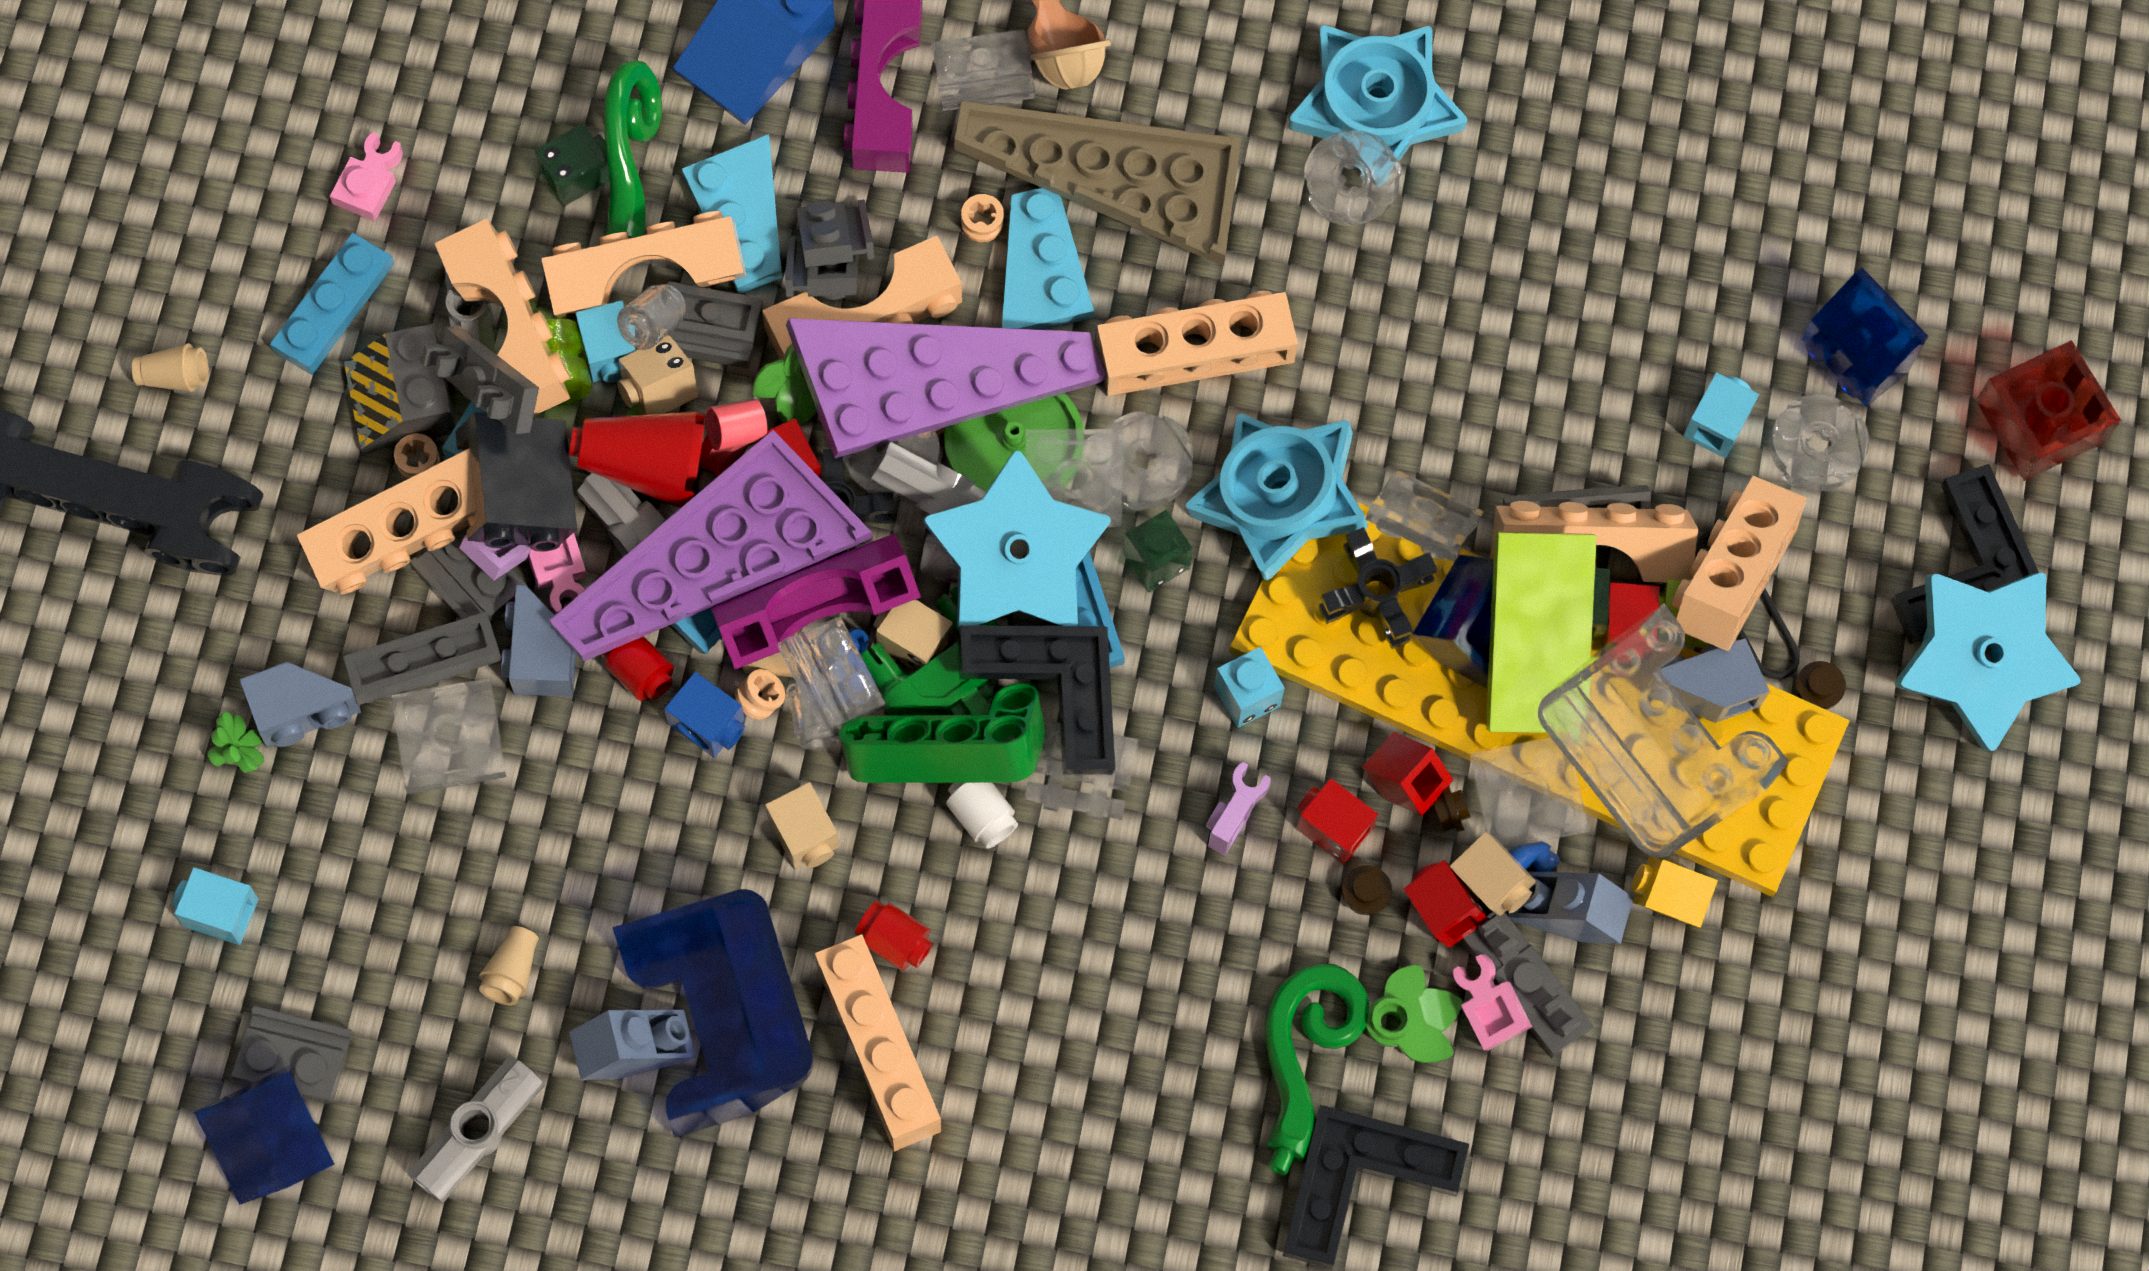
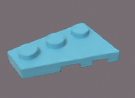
M769 134L682 168L683 178L700 214L721 211L723 218L731 216L735 221L747 273L746 278L732 281L737 294H744L781 279L782 270Z
M1043 188L1013 194L1011 196L1002 328L1046 330L1093 319L1094 309L1061 196Z

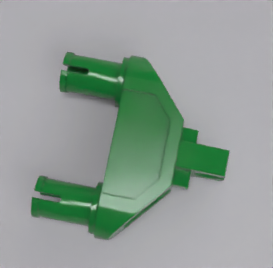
M957 586L950 590L951 598L945 593L936 602L935 607L948 620L953 622V627L958 632ZM994 619L980 624L988 626H999ZM958 642L912 675H905L886 652L882 643L871 646V650L874 652L872 655L866 650L857 659L856 663L863 668L882 692L880 697L882 700L881 704L889 714L895 716L989 715L991 706L987 701L993 697V693L989 689L991 679H959Z

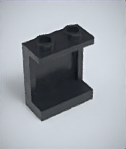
M474 412L455 431L457 450H467L470 448L477 519L467 529L468 541L485 542V545L490 548L527 545L531 546L532 550L538 552L552 551L559 548L577 530L566 420L533 417L530 433L515 434L497 419H490L487 416L488 413Z

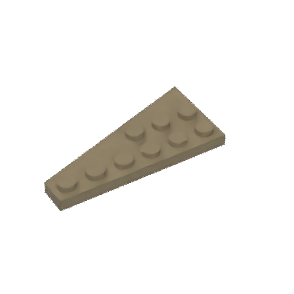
M961 101L954 150L1224 266L1241 138Z

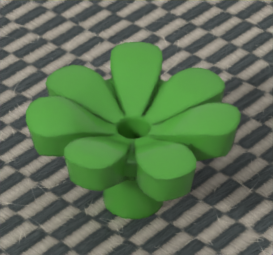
M225 711L216 720L218 728L211 733L212 741L216 746L208 750L209 760L218 767L226 762L228 764L236 763L245 773L257 770L258 766L264 763V756L259 750L254 748L263 743L259 731L252 729L246 732V722L243 717L238 714L232 717L228 711Z

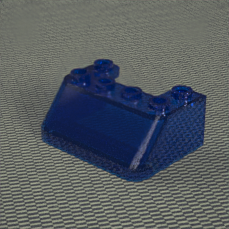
M739 889L612 927L626 974L635 985L645 989H654L682 980L709 1073L679 1082L670 1090L667 1096L666 1113L674 1138L751 1115L807 1080L813 1069V1054L767 903L761 895L752 890Z

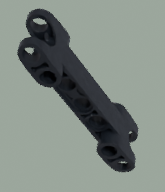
M0 410V516L7 499L11 498L148 535L150 537L145 553L160 563L197 573L223 576L236 573L241 557L236 552L209 538L208 531L214 519L223 513L259 510L264 494L255 485L219 468L187 460L178 461L170 480L32 443L30 440L35 426L19 415Z

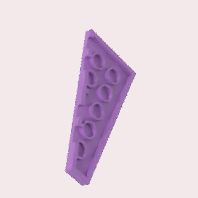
M789 318L786 323V328L834 458L887 444L888 441L894 442L1098 384L1106 377L1090 332Z

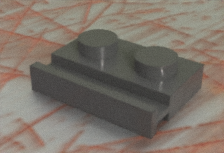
M865 199L858 200V207L845 208L844 202L833 203L827 200L815 201L807 207L796 208L805 268L853 262V255L867 254L868 260L875 259Z
M789 236L785 276L786 297H794V291L808 290V297L821 296L828 300L841 299L847 295H857L859 254L853 255V262L805 268L802 243L796 241V236Z
M669 281L658 324L659 329L654 342L670 335L687 358L749 369L752 349H754L764 307L763 298Z
M470 525L453 533L455 540L448 545L433 551L427 550L418 558L414 557L411 560L412 569L459 620L487 611L489 620L492 623L505 612L507 602H515L516 585H526L513 569L494 581L459 548L465 535H467V529L471 527Z
M253 1006L250 1024L248 1028L246 1027L231 1074L233 1080L333 1105L347 1060L346 1054L354 1037L352 1030Z

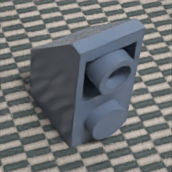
M516 585L515 602L506 603L505 628L506 631L513 632L511 648H504L502 652V677L509 678L514 695L574 697L576 653L551 627L549 620L555 615L526 585Z
M1746 638L1734 642L1729 652L1709 644L1701 650L1702 654L1685 660L1683 655L1670 657L1656 665V670L1647 685L1651 696L1714 723L1761 707L1770 692Z
M289 662L240 679L257 729L267 748L273 745L277 747L293 745L301 741L305 733L321 727L324 729L341 727L347 724L353 715L361 713L350 687Z
M1528 872L1536 880V883L1529 888L1532 894L1518 910L1508 913L1510 920L1579 942L1621 944L1633 896L1599 873Z
M608 1010L569 1031L581 1080L622 1079L684 1063L696 1058L684 1010Z

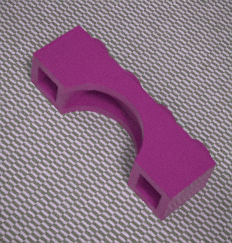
M856 0L855 25H862L861 39L853 38L851 67H859L858 81L849 80L847 107L848 109H855L854 123H845L844 151L852 152L853 169L910 173L913 137L912 109L890 97L883 88L880 78L892 59L907 50L920 47L923 0Z
M894 533L790 573L715 605L711 609L735 669L781 652L785 643L795 632L821 618L850 611H862L877 615L918 599L921 596L906 555Z

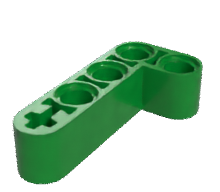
M1025 683L1010 684L1000 689L994 696L989 715L861 716L847 721L839 730V738L848 773L853 780L862 783L1018 782L1034 773L1046 736L1038 692L1035 687Z

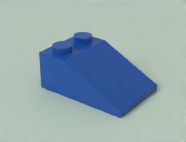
M718 0L674 65L673 71L742 124L746 125L835 29L834 3L832 0Z

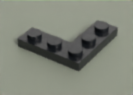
M1990 464L1945 478L1941 487L1977 564V567L1948 576V578L1987 592L2027 575L2039 573ZM1925 584L1897 593L1891 600L1910 644L1923 640L1927 629Z
M960 625L957 632L959 679L1058 680L1063 775L1113 774L1116 767L1108 627Z
M1320 1105L1282 1256L1333 1269L1357 1171L1456 1197L1461 1183L1469 1143Z

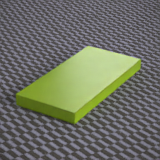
M1495 531L1486 712L1487 731L1587 733L1597 535L1589 533Z

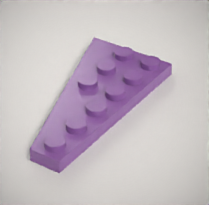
M772 430L550 619L549 622L551 627L583 661H586L873 538L872 532L786 442Z

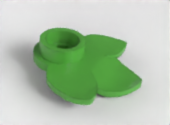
M790 344L783 359L766 364L761 368L754 380L752 393L760 398L775 397L777 414L782 423L796 418L798 424L801 425L807 422L816 413L817 409L793 344Z
M1421 965L1403 967L1395 971L1387 979L1383 997L1370 1005L1366 1023L1367 1033L1372 1040L1382 1046H1398L1412 1061L1420 1063L1444 1061L1450 1058L1454 1052L1450 1042L1442 1032L1455 1021L1462 1008L1463 1000L1444 990L1425 988L1426 980ZM1386 1015H1392L1397 1018L1399 1027L1396 1030H1387L1382 1026L1381 1018Z

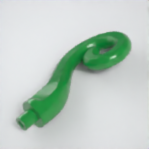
M634 59L621 63L615 68L607 86L604 103V135L610 181V199L605 236L627 232L629 239L644 235L646 220L645 197L632 156L629 138L640 143L654 139L662 118V97L656 76L645 62ZM633 87L637 89L640 100L629 98Z
M1320 963L1303 967L1294 972L1278 987L1267 1010L1265 1043L1268 1061L1279 1094L1280 1105L1276 1121L1266 1145L1274 1152L1268 1168L1281 1175L1287 1174L1292 1161H1304L1310 1147L1315 1122L1311 1093L1292 1043L1291 1026L1298 1005L1305 996L1319 990L1331 991L1344 1000L1347 1007V1017L1345 1022L1337 1027L1328 1026L1324 1022V1011L1321 1004L1313 1002L1304 1009L1302 1028L1306 1036L1314 1044L1322 1048L1338 1049L1347 1047L1358 1039L1366 1028L1369 1000L1365 988L1356 976L1335 964Z

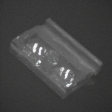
M1024 29L932 42V55L942 111L960 109L961 101L998 104L1035 98V85L1032 78Z
M841 616L807 629L798 635L790 636L777 645L822 733L836 726H841L856 717L874 712L886 704Z

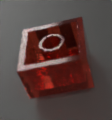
M2072 340L1989 378L1976 399V403L2024 481L2106 443L2122 421Z

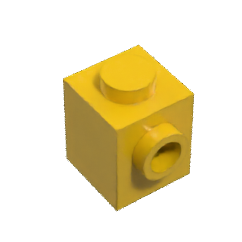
M1649 856L1647 864H1641L1634 876L1632 892L1636 894L1632 903L1701 928L1718 880L1666 860Z

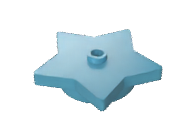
M1323 25L1320 27L1321 80L1290 116L1289 129L1344 144L1376 186L1383 185L1412 144L1465 130L1467 117L1434 80L1432 72L1431 27H1422L1394 37L1368 36L1363 38L1330 26Z
M1245 414L1237 415L1231 451L1223 463L1221 473L1186 503L1190 517L1241 535L1264 580L1271 579L1308 540L1350 533L1363 527L1367 529L1368 524L1363 511L1342 480L1353 435L1350 423L1347 420L1302 430L1289 426L1273 427Z
M1014 451L1009 456L980 501L923 518L924 525L959 568L958 629L960 625H980L1015 611H1020L1058 626H1078L1076 567L1110 524L1111 519L1104 514L1053 500L1020 451ZM1016 539H1021L1027 544L1028 552L1022 559L1013 557L1010 552V545Z
M2043 572L2033 573L1987 592L1940 574H1928L1925 577L1927 629L1922 645L1894 684L1899 689L1951 704L1983 751H1995L2026 701L2080 684V677L2045 634L2046 574ZM1987 646H1989L1991 651V657L1989 661L1985 657V649Z

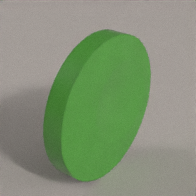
M1065 393L947 426L945 427L944 447L948 467L975 481L974 486L984 491L988 490L1009 456L1014 451H1020L1054 499L1071 484L1078 473L1084 453L1085 437L1083 423L1076 406Z

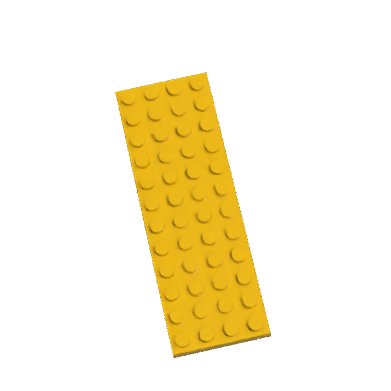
M1359 502L1357 504L1363 511L1368 524L1365 530L1370 538L1377 559L1388 560L1398 567L1430 552L1438 569L1437 573L1433 574L1434 582L1399 593L1397 601L1413 629V633L1409 635V643L1391 650L1378 617L1367 616L1360 610L1351 612L1345 617L1329 624L1325 623L1318 608L1319 604L1323 603L1321 595L1335 589L1348 587L1357 582L1358 574L1343 548L1344 543H1347L1345 537L1348 533L1308 540L1271 579L1262 580L1230 646L1229 653L1241 657L1261 647L1276 674L1771 897L1777 892L1850 721L1769 684L1767 686L1770 692L1761 707L1717 723L1650 695L1647 685L1656 670V665L1676 655H1683L1686 660L1700 654L1658 635V643L1651 658H1644L1640 662L1625 663L1617 661L1614 656L1601 655L1602 610L1593 606L1587 733L1489 732L1486 730L1493 581V565L1491 561ZM1372 581L1366 584V588L1374 595L1382 596L1390 592L1389 588L1382 582Z

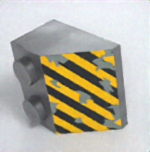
M433 324L385 333L344 362L362 453L395 447L402 438L410 434H424L433 439L450 435L454 430L456 423L447 380L434 374L435 365L423 366L421 364L424 346L427 344H439Z

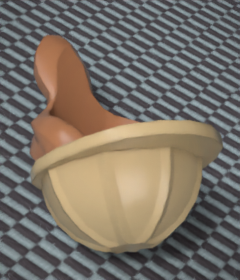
M1031 0L1036 7V16L1027 30L1028 45L1032 54H1029L1030 60H1034L1043 77L1058 88L1067 90L1089 85L1098 76L1103 66L1106 46L1112 45L1111 39L1105 40L1104 34L1093 22L1065 10L1060 0Z

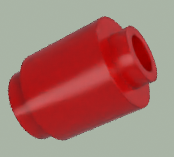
M645 636L601 654L606 660V668L638 701L648 698L651 700L658 699L672 685L673 679L671 676L674 666Z
M878 900L873 902L855 930L857 936L863 935L869 950L901 971H905L910 964L918 968L933 946V942L927 939L931 931L930 928L892 903L884 905Z

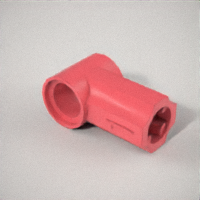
M753 399L712 406L706 410L705 427L707 435L701 447L699 460L701 467L712 471L718 477L744 455L749 445L757 444L767 435L766 415L758 400Z

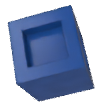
M697 672L692 674L664 709L667 724L713 758L718 755L723 747L727 750L731 749L745 730V725H743L745 721L743 706Z

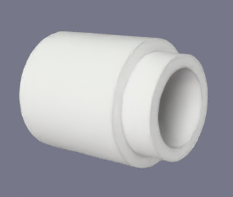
M953 783L948 789L951 796L947 800L946 805L975 842L981 841L987 849L1002 842L1017 828L1018 823L1013 818L1015 811L993 783Z

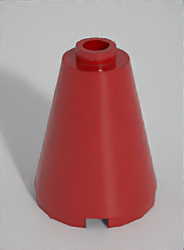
M693 411L584 418L583 428L573 427L569 456L578 457V468L682 508L694 495L692 486L698 473L705 413Z

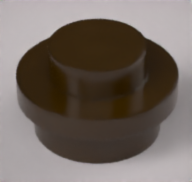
M1825 661L1811 662L1804 666L1797 676L1796 691L1799 698L1823 709H1830L1836 706L1845 694V678L1842 672L1831 663Z
M1450 786L1442 790L1443 793L1434 802V806L1443 831L1446 832L1456 828L1458 833L1465 830L1462 821L1471 818L1462 791L1452 792Z
M1362 865L1352 869L1346 875L1342 884V897L1345 904L1353 912L1360 915H1374L1386 908L1392 896V884L1387 874L1371 865Z

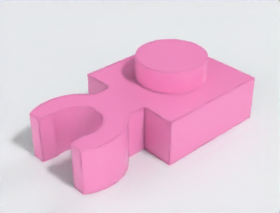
M374 132L365 140L364 150L366 157L364 161L350 157L330 194V199L333 205L376 221L396 183L394 174L387 170L396 167L400 163L403 151L401 144L395 141L389 152L385 154L377 153L376 150L381 142L378 134Z
M573 533L559 548L552 551L538 552L531 549L528 561L537 589L552 587L550 611L556 615L562 610L561 599L565 597L575 599L585 590L579 583L574 582L575 580L585 578L586 574L575 535Z
M1480 954L1476 956V960L1481 967V975L1478 979L1471 980L1465 968L1460 966L1453 969V975L1460 987L1470 990L1473 999L1461 1006L1483 1050H1491L1532 1028V1025L1511 983L1503 982L1496 986L1493 982L1496 973L1495 965L1487 955Z

